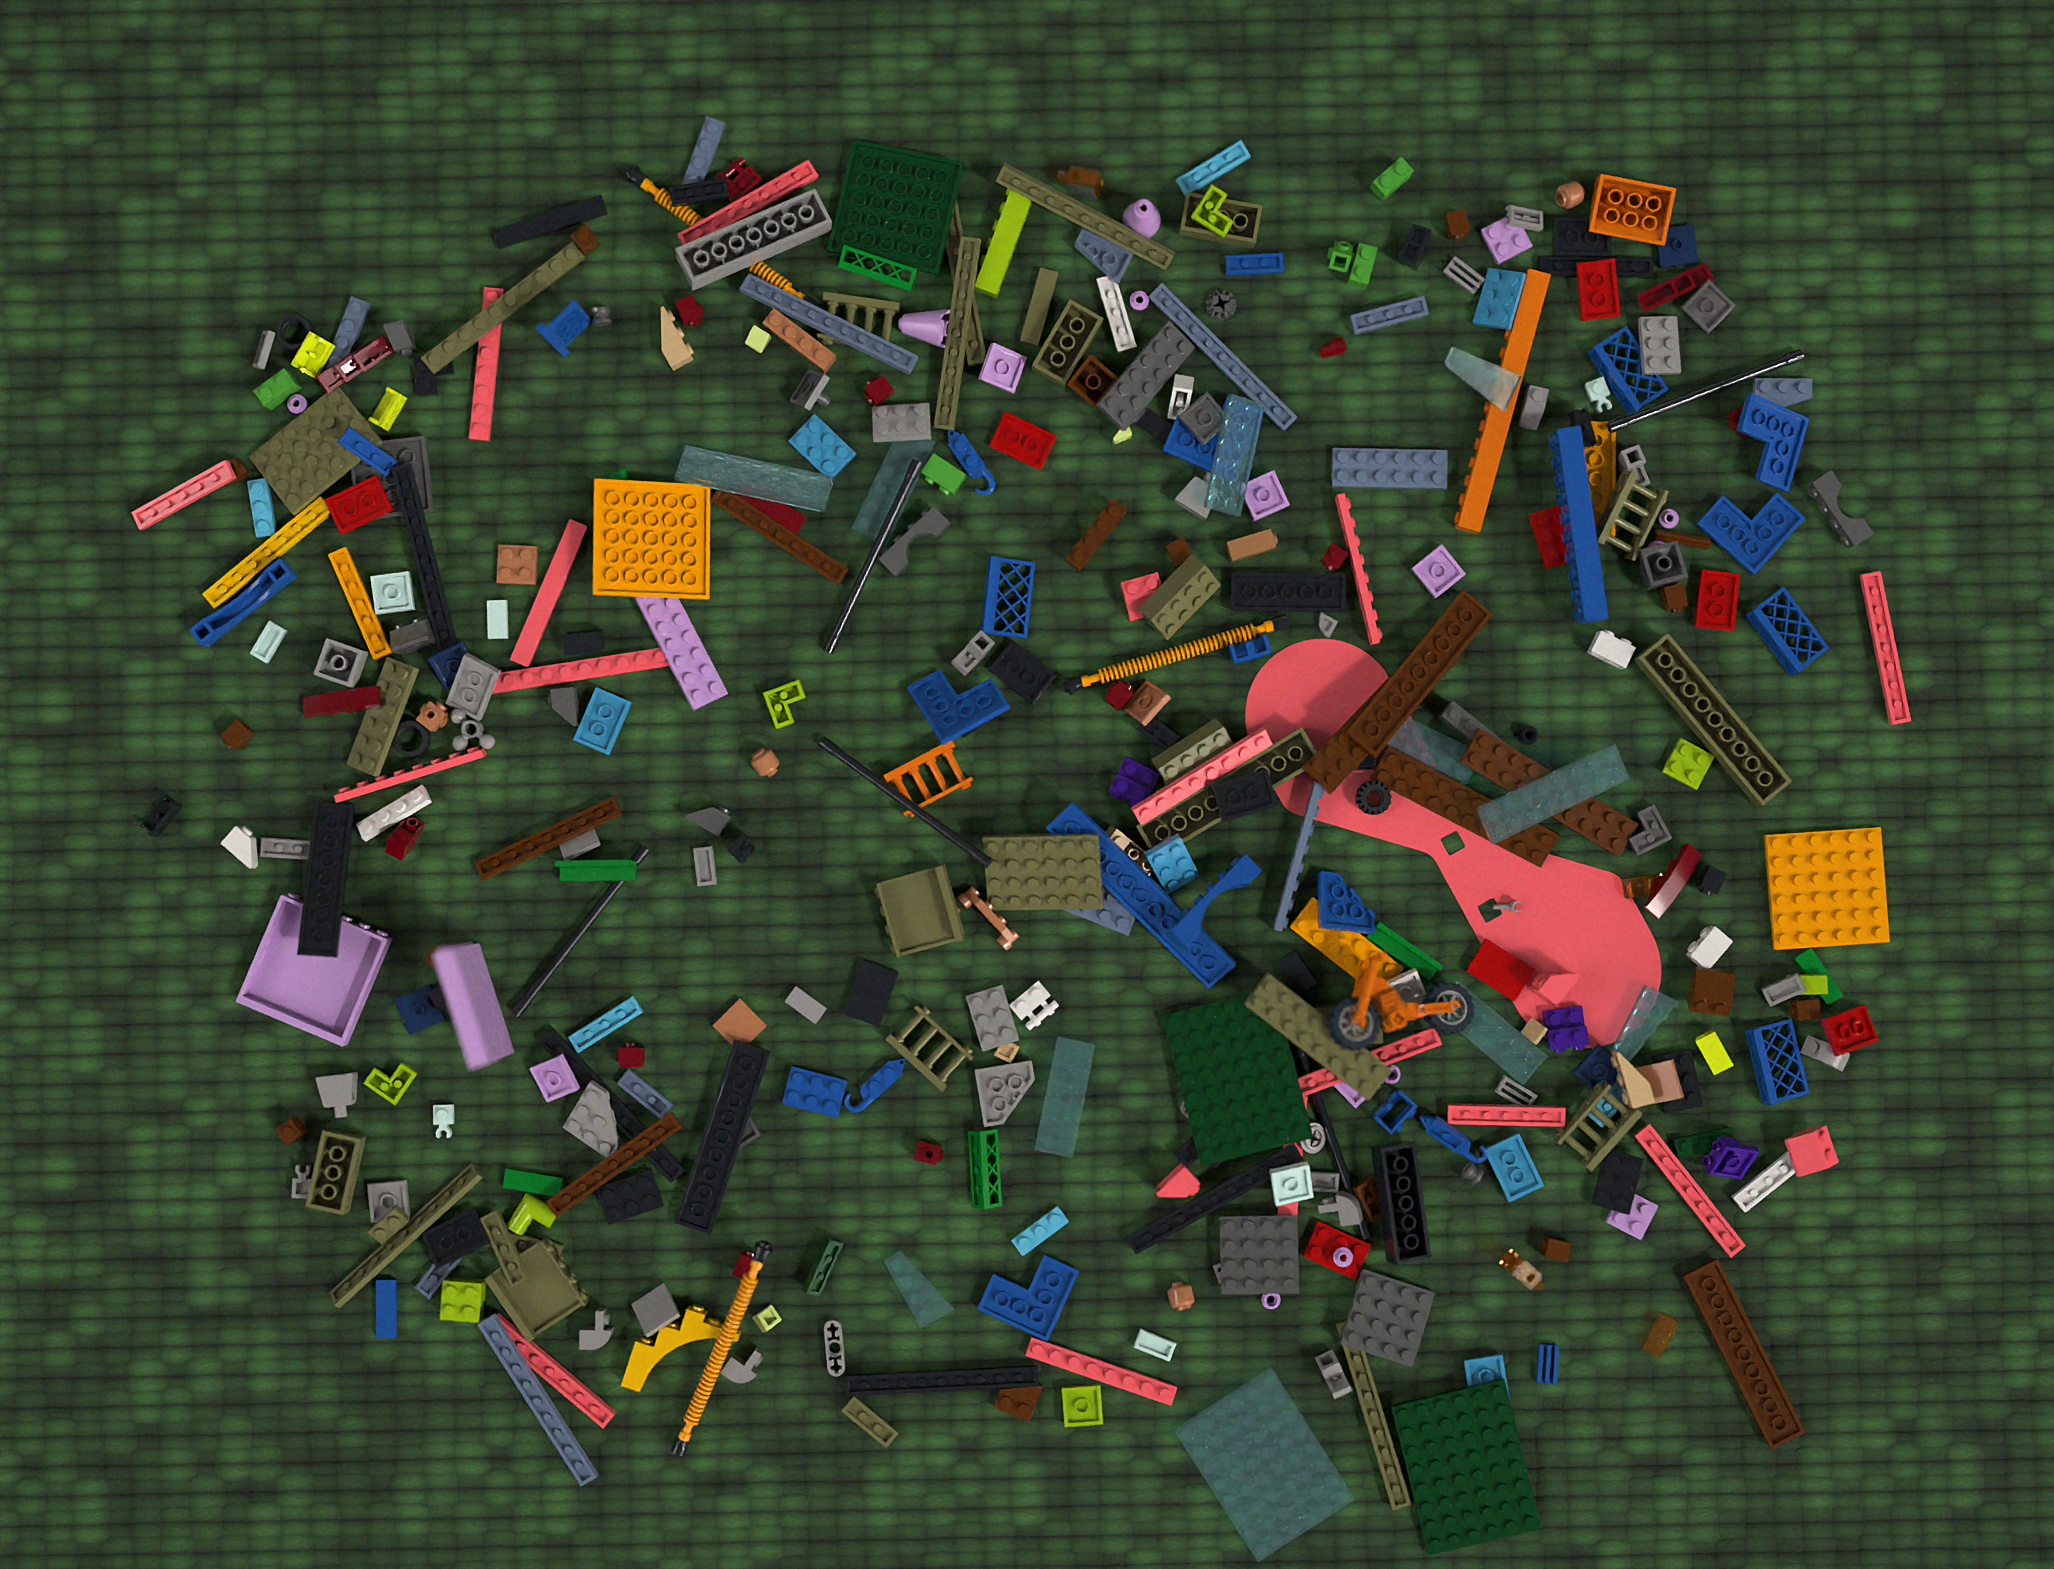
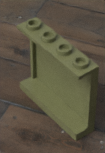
M945 864L876 884L875 893L882 903L880 911L882 917H886L887 921L885 925L888 936L891 935L893 942L890 943L893 954H896L897 958L951 942H959L966 938Z
M544 1237L519 1254L530 1278L529 1281L511 1289L501 1266L488 1274L484 1279L528 1343L581 1306H585L589 1301L587 1291L577 1283L576 1275L569 1271L566 1267L565 1259L558 1255L555 1251L554 1243L548 1240L547 1237Z

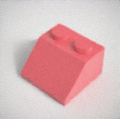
M1158 572L1120 583L1130 622L1144 618L1138 608L1161 586Z
M1570 971L1545 973L1534 978L1532 981L1533 986L1530 989L1547 1003L1557 1006L1581 975Z
M1826 1126L1807 1127L1784 1140L1797 1177L1828 1169L1839 1162Z
M1181 1162L1154 1189L1159 1197H1187L1189 1194L1193 1196L1200 1189L1198 1187L1200 1182Z

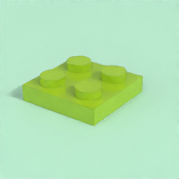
M1679 738L1661 772L1697 790L1715 756Z
M1100 1384L1062 1387L1065 1427L1103 1425Z

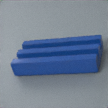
M1539 1343L1537 1383L1557 1384L1558 1344ZM1544 1348H1547L1545 1378H1542ZM1551 1348H1553L1552 1377L1549 1378Z

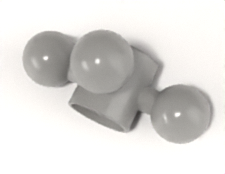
M454 709L451 712L450 718L452 722L462 724L461 730L463 735L455 737L452 742L456 750H465L468 746V739L473 737L479 738L480 746L484 749H490L494 746V737L490 734H483L484 728L480 721H468L462 709ZM471 724H474L476 726V732L474 734L470 733L469 726Z

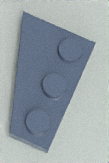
M1085 229L1081 230L1074 244L1078 251L1117 285L1120 283L1134 253Z
M1755 378L1753 379V394L1782 407L1790 406L1812 398V379Z

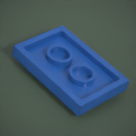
M791 1066L782 1104L838 1118L848 1080Z

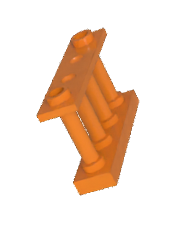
M953 741L943 746L940 745L883 775L887 782L895 783L898 791L912 801L902 782L903 774L907 772L909 775L912 774L925 799L923 803L918 805L921 808L958 788L962 791L972 786L970 782L973 781L972 777L966 779L952 753L954 752L952 748L955 747ZM941 754L943 757H946L959 781L958 784L951 788L948 787L935 762L937 761L935 757ZM924 763L930 767L942 790L940 794L934 797L931 796L919 773V766ZM909 810L904 812V815H909L910 818L916 816Z

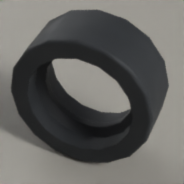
M288 314L278 321L275 335L283 347L293 352H298L305 338L297 344L288 342L285 338L287 326L293 322L302 323L306 328V336L309 331L315 334L313 324L304 316Z
M408 720L398 724L392 745L403 756H420L430 746V732L417 721ZM406 728H416L422 734V743L417 749L407 750L402 746L400 736Z

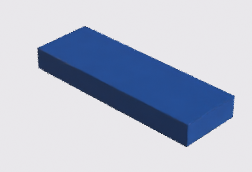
M1283 253L1225 256L1226 276L1284 272Z
M348 426L337 441L386 477L390 473L391 468L398 462L397 459L350 426Z
M377 1279L376 1338H396L397 1279Z

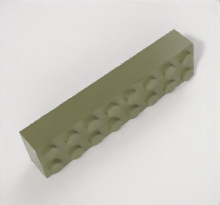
M1268 973L1263 976L1243 1002L1368 1101L1392 1071L1391 1068L1365 1048L1349 1051V1049L1344 1050L1340 1045H1336L1334 1039L1330 1038L1328 1034L1330 1033L1326 1026L1328 1020Z

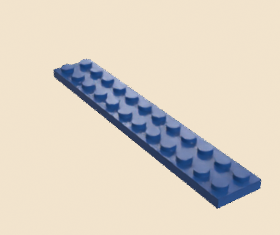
M1074 801L1046 826V829L1051 834L1099 833L1102 885L1208 989L1236 966L1237 962L1202 927L1200 928V935L1182 952L1165 936L1169 931L1167 927L1174 920L1179 921L1182 918L1180 914L1184 910Z

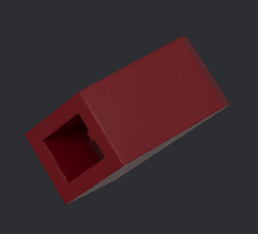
M411 815L406 817L389 836L385 853L403 861L413 848L425 823Z

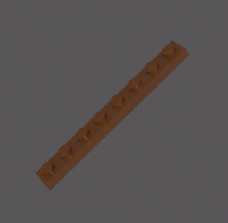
M722 485L719 486L710 501L835 584L839 585L848 572V568Z
M614 797L602 801L474 862L481 880H487L621 816V810Z
M671 1111L547 1200V1205L556 1217L560 1216L683 1126Z

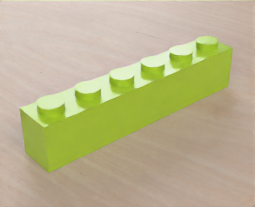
M1007 188L1005 194L1008 196L1006 203L1002 202L999 213H1001L1000 219L995 220L992 228L995 231L993 238L989 237L987 241L986 256L982 255L980 260V273H976L975 291L993 298H997L1032 200Z

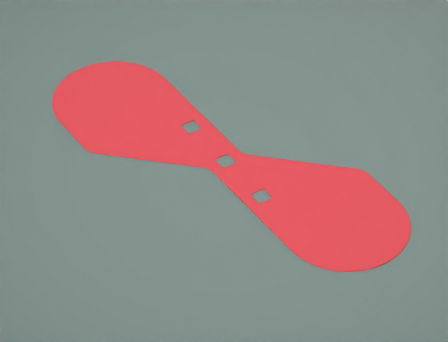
M1311 639L1295 643L1275 654L1256 675L1246 701L1245 725L1247 735L1263 727L1272 744L1302 727L1315 750L1318 751L1389 676L1372 656L1349 643L1333 639ZM1409 716L1376 757L1377 766L1388 745L1440 771L1411 716ZM1374 770L1353 771L1332 794L1329 795L1324 790L1322 799L1318 800L1317 806L1320 808L1317 818L1314 817V820L1429 854L1436 861L1480 943L1482 944L1486 938L1535 969L1520 995L1513 1002L1526 1023L1532 1017L1544 1026L1542 1010L1581 1005L1589 1045H1584V1048H1594L1597 1043L1604 1046L1622 1039L1636 1029L1646 1018L1655 1003L1660 987V955L1650 929L1624 882L1616 874L1551 854L1547 856L1540 868L1390 790V795H1392L1391 805L1388 806L1387 810L1378 815L1365 814L1358 808L1355 795L1357 794V789L1363 783L1372 781L1370 777ZM1303 771L1274 790L1287 810L1304 816L1314 779L1306 771ZM1371 790L1367 793L1366 800L1370 805H1377L1381 800L1379 792ZM1457 831L1465 847L1452 855H1448L1441 842V838ZM1491 898H1494L1497 904H1509L1511 901H1520L1521 903H1515L1514 908L1521 911L1512 912L1509 909H1500L1502 912L1500 916L1485 922L1478 910V905ZM1570 971L1581 975L1557 1006L1547 1003L1530 989L1533 986L1532 981L1534 978L1545 973Z

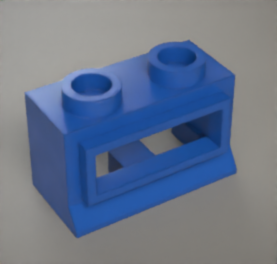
M1267 635L1228 646L1231 661L1235 664L1272 653Z
M1397 1088L1372 1117L1390 1134L1393 1132L1397 1133L1403 1126L1402 1122L1415 1114L1417 1105ZM1402 1098L1407 1105L1387 1125L1382 1120L1383 1117Z

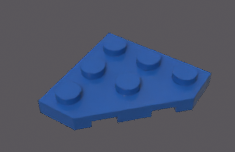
M1320 871L1318 873V928L1373 935L1375 933V913L1361 902L1362 899L1344 883V879L1339 873Z

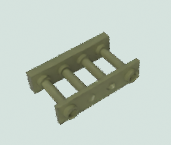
M830 292L823 293V302L827 304L828 312L835 315L838 306H845L847 309L846 321L852 324L857 308L865 309L864 330L870 333L874 313L876 311L883 312L885 319L882 339L889 342L892 317L895 314H900V303ZM817 333L818 341H821V344L830 346L833 343L847 345L825 333Z
M1623 471L1595 529L1598 544L1604 545L1607 541L1626 551L1624 559L1635 561L1640 555L1639 550H1641L1661 507L1667 501L1669 491L1657 489L1656 492H1653L1636 482L1638 474L1632 471ZM1631 489L1652 499L1647 510L1628 500L1627 496ZM1623 506L1643 517L1638 527L1619 517ZM1614 524L1635 534L1630 545L1611 535L1610 531Z
M917 1004L914 1009L918 1013L899 1034L896 1033L894 1035L891 1032L885 1040L943 1092L948 1086L946 1078L965 1057L972 1060L974 1058L972 1055L974 1051L966 1044L962 1046L929 1015L931 1011L924 1005L920 1007ZM925 1018L932 1026L913 1047L910 1046L908 1048L903 1043L905 1041L904 1038ZM939 1031L946 1039L927 1060L924 1059L922 1061L918 1057V1052ZM953 1044L960 1050V1053L941 1073L936 1074L932 1070V1065Z
M1604 1080L1594 1087L1593 1093L1565 1123V1127L1557 1128L1553 1139L1561 1145L1563 1141H1566L1583 1156L1581 1162L1591 1172L1643 1115L1637 1108L1632 1109L1624 1106L1608 1091L1612 1087ZM1602 1098L1606 1099L1621 1112V1117L1617 1121L1613 1122L1595 1106ZM1589 1112L1609 1127L1608 1132L1604 1136H1600L1583 1121ZM1577 1126L1596 1142L1592 1150H1587L1570 1136Z

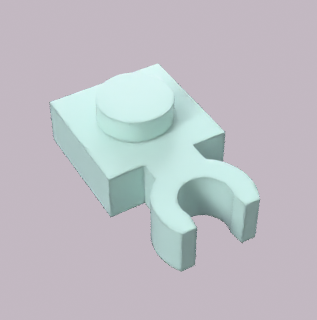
M1604 377L1584 384L1590 402H1597L1596 411L1598 413L1603 412L1602 404H1605L1608 410L1612 408L1611 402L1606 399L1610 392Z
M454 1104L433 1105V1125L439 1124V1128L436 1130L437 1138L441 1137L442 1130L447 1132V1138L452 1136L449 1124H454Z

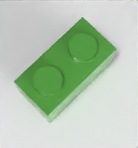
M1400 157L1372 182L1370 189L1383 202L1411 177L1414 170Z
M1362 243L1358 244L1347 285L1366 289L1375 261L1377 247Z
M284 368L254 389L253 392L263 406L272 410L302 389L292 373Z
M934 453L921 471L925 482L930 485L936 484L939 486L938 490L947 496L949 493L954 496L966 478L965 473Z

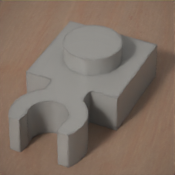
M301 1164L296 1165L295 1172L298 1178L292 1179V1198H307L312 1179L308 1178L312 1171L311 1165L306 1166V1172L301 1170Z

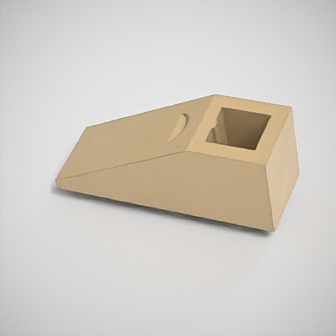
M662 306V352L674 371L694 360L691 356L694 352L689 343L685 344L682 340L684 334L679 326L675 327L672 322L675 320L670 310L666 311L664 306Z
M1110 825L1105 833L1150 876L1153 869L1144 854L1146 851Z
M1611 1051L1613 1055L1611 1062L1618 1072L1616 1079L1624 1092L1622 1094L1624 1104L1634 1109L1654 1103L1655 1100L1650 1083L1619 1052Z

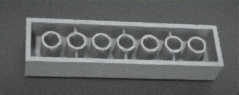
M813 189L675 248L676 259L692 290H696L831 231L832 220L816 189Z

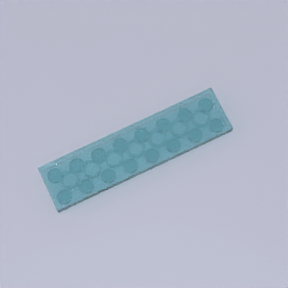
M685 445L675 474V480L824 512L834 482V476Z
M1610 744L1476 809L1491 844H1495L1630 778L1616 745Z

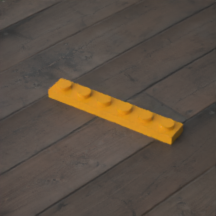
M344 547L328 554L373 660L393 653L348 548Z

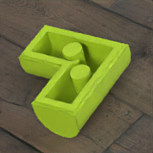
M1211 184L1192 214L1191 219L1224 238L1234 222L1218 211L1228 194Z
M800 680L763 693L776 729L794 723L788 704L806 698Z
M402 1062L394 1074L389 1077L374 1067L363 1084L393 1105H396L418 1074V1071L411 1065Z
M526 1192L506 1225L508 1229L519 1235L525 1233L533 1219L547 1228H550L556 1219L555 1214L547 1203L530 1192Z

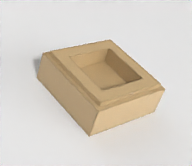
M1531 1017L1520 1033L1537 1045L1548 1029Z
M1014 1043L999 1046L994 1055L1011 1064L1020 1046Z

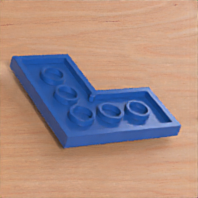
M1747 393L1736 431L1765 443L1755 480L1783 492H1789L1809 418L1753 393Z
M1227 396L1222 409L1232 421L1203 446L1180 421L1179 415H1177L1162 451L1232 482L1262 414V410Z
M1775 493L1750 520L1722 495L1696 525L1751 575H1755L1802 523L1805 517L1780 494Z
M939 669L907 687L908 692L942 746L1010 709L1008 702L992 678L957 696Z
M1044 1254L1028 1289L993 1273L977 1310L1048 1341L1079 1270Z

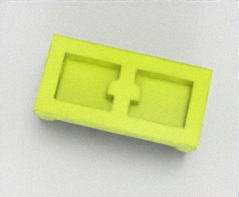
M309 331L291 365L315 378V376L320 374L335 346Z
M387 387L385 395L372 417H369L368 420L389 431L407 398Z
M1714 1029L1696 1037L1697 1040L1695 1041L1714 1075L1734 1066Z

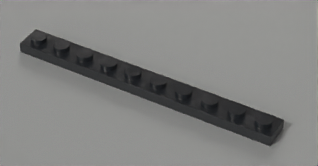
M411 463L392 467L391 470L438 651L458 641Z
M555 1029L540 1042L552 1057L564 1055L579 1086L584 1091L592 1080L609 1091V1102L611 1110L614 1111L616 1126L630 1141L647 1129ZM662 1143L644 1155L670 1183L686 1170Z
M1292 1143L1126 1238L1137 1255L1271 1179L1270 1169L1296 1164L1304 1159L1295 1143Z
M1038 1365L845 1375L846 1396L1039 1386Z

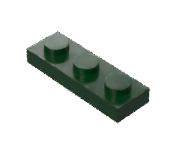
M1725 1127L1672 1139L1676 1158L1711 1152L1712 1143L1718 1141L1720 1136L1733 1138L1731 1128Z
M825 1238L802 1290L805 1293L816 1296L821 1295L844 1243L836 1239Z

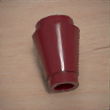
M1336 336L1318 348L1322 359L1344 354L1348 348L1343 336Z

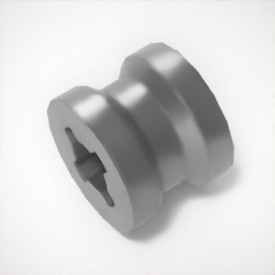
M592 308V325H610V308Z
M1470 1161L1463 1168L1460 1177L1469 1180V1183L1474 1186L1483 1176L1484 1170L1475 1167V1164Z

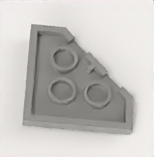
M1032 1060L975 1069L984 1127L1004 1124L1035 1080Z
M592 1080L563 1128L607 1158L617 1151L621 1144L620 1135L618 1136L617 1123L614 1111L611 1110L609 1091Z

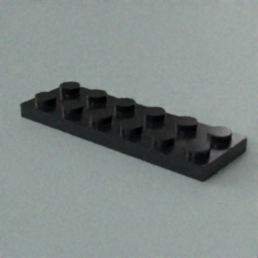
M1231 572L1230 611L1345 613L1346 574Z

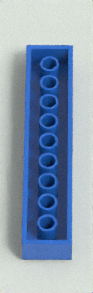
M1581 426L1561 428L1550 435L1548 446L1553 452L1551 466L1553 469L1555 468L1556 476H1554L1555 488L1558 487L1559 494L1556 496L1558 507H1561L1559 522L1564 528L1562 542L1566 544L1565 562L1569 563L1570 569L1567 572L1568 581L1572 583L1570 597L1571 601H1574L1575 604L1573 617L1574 620H1577V624L1599 622L1608 618Z

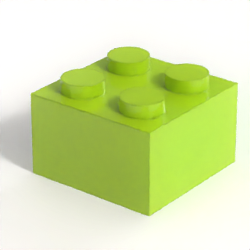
M447 1277L443 1280L440 1320L479 1323L484 1318L486 1281L484 1279Z

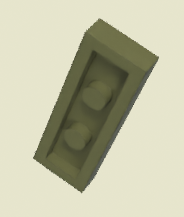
M853 1396L842 1409L846 1416L885 1448L889 1446L899 1433L897 1429L857 1396Z

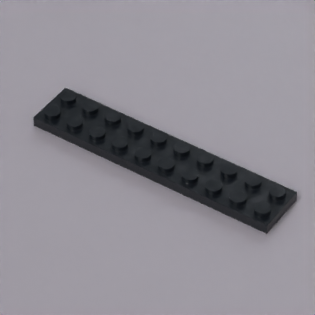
M734 1039L674 1223L710 1235L712 1234L771 1054L770 1050Z

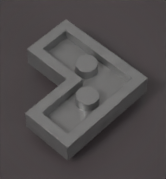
M1655 804L1636 812L1644 828L1643 831L1629 838V843L1636 856L1672 839Z

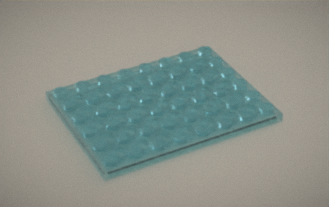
M1271 1367L1174 1429L1257 1562L1355 1500Z

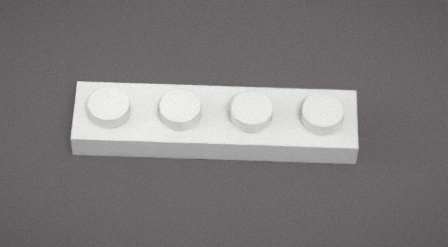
M1108 276L1096 279L1117 352L1121 353L1135 349L1137 346L1119 286Z
M421 785L357 823V828L362 839L368 841L432 801L426 788Z
M1788 1151L1731 1196L1743 1212L1746 1213L1795 1173Z

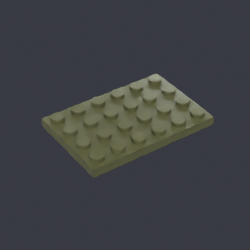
M340 386L329 393H325L249 456L250 460L293 515L300 512L362 460L337 442L348 426L355 429L377 446L383 443Z
M1099 833L983 836L984 853L993 858L990 866L985 868L987 900L993 907L991 911L1103 909Z

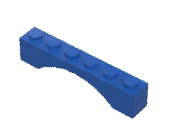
M279 558L265 569L261 576L241 595L223 608L203 618L189 629V632L201 646L209 647L298 577L297 573L287 561Z
M1246 854L1241 858L1237 856L1230 863L1232 867L1229 870L1224 869L1217 876L1219 880L1216 883L1214 881L1205 888L1207 892L1203 896L1200 894L1193 901L1195 905L1191 909L1187 907L1180 914L1182 918L1179 921L1174 920L1167 927L1169 931L1165 936L1181 952L1188 948L1200 935L1203 915L1214 897L1226 890L1244 888L1262 871Z

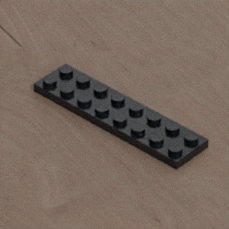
M315 802L297 949L298 956L338 958L355 812L354 805Z

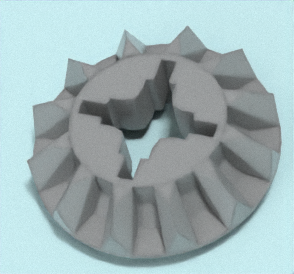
M1310 1123L1313 1137L1316 1140L1300 1141L1301 1149L1307 1153H1316L1323 1147L1326 1136L1320 1124Z

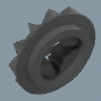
M1216 289L1209 294L1206 300V310L1211 317L1217 320H1225L1235 312L1236 299L1231 292L1225 289ZM1219 297L1222 300V302H1227V304L1224 305V312L1220 306H1215L1216 304H1218Z

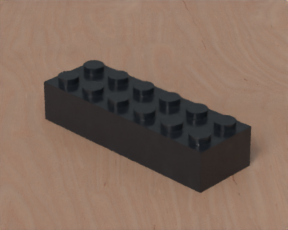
M1404 1140L1371 1146L1386 1262L1398 1265L1432 1258L1416 1142Z

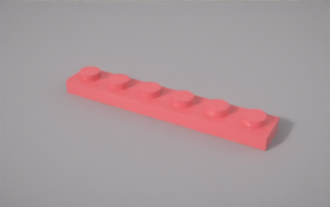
M224 460L131 513L139 530H144L237 477L230 462Z
M1448 1103L1447 1123L1565 1127L1566 1108L1565 1106Z

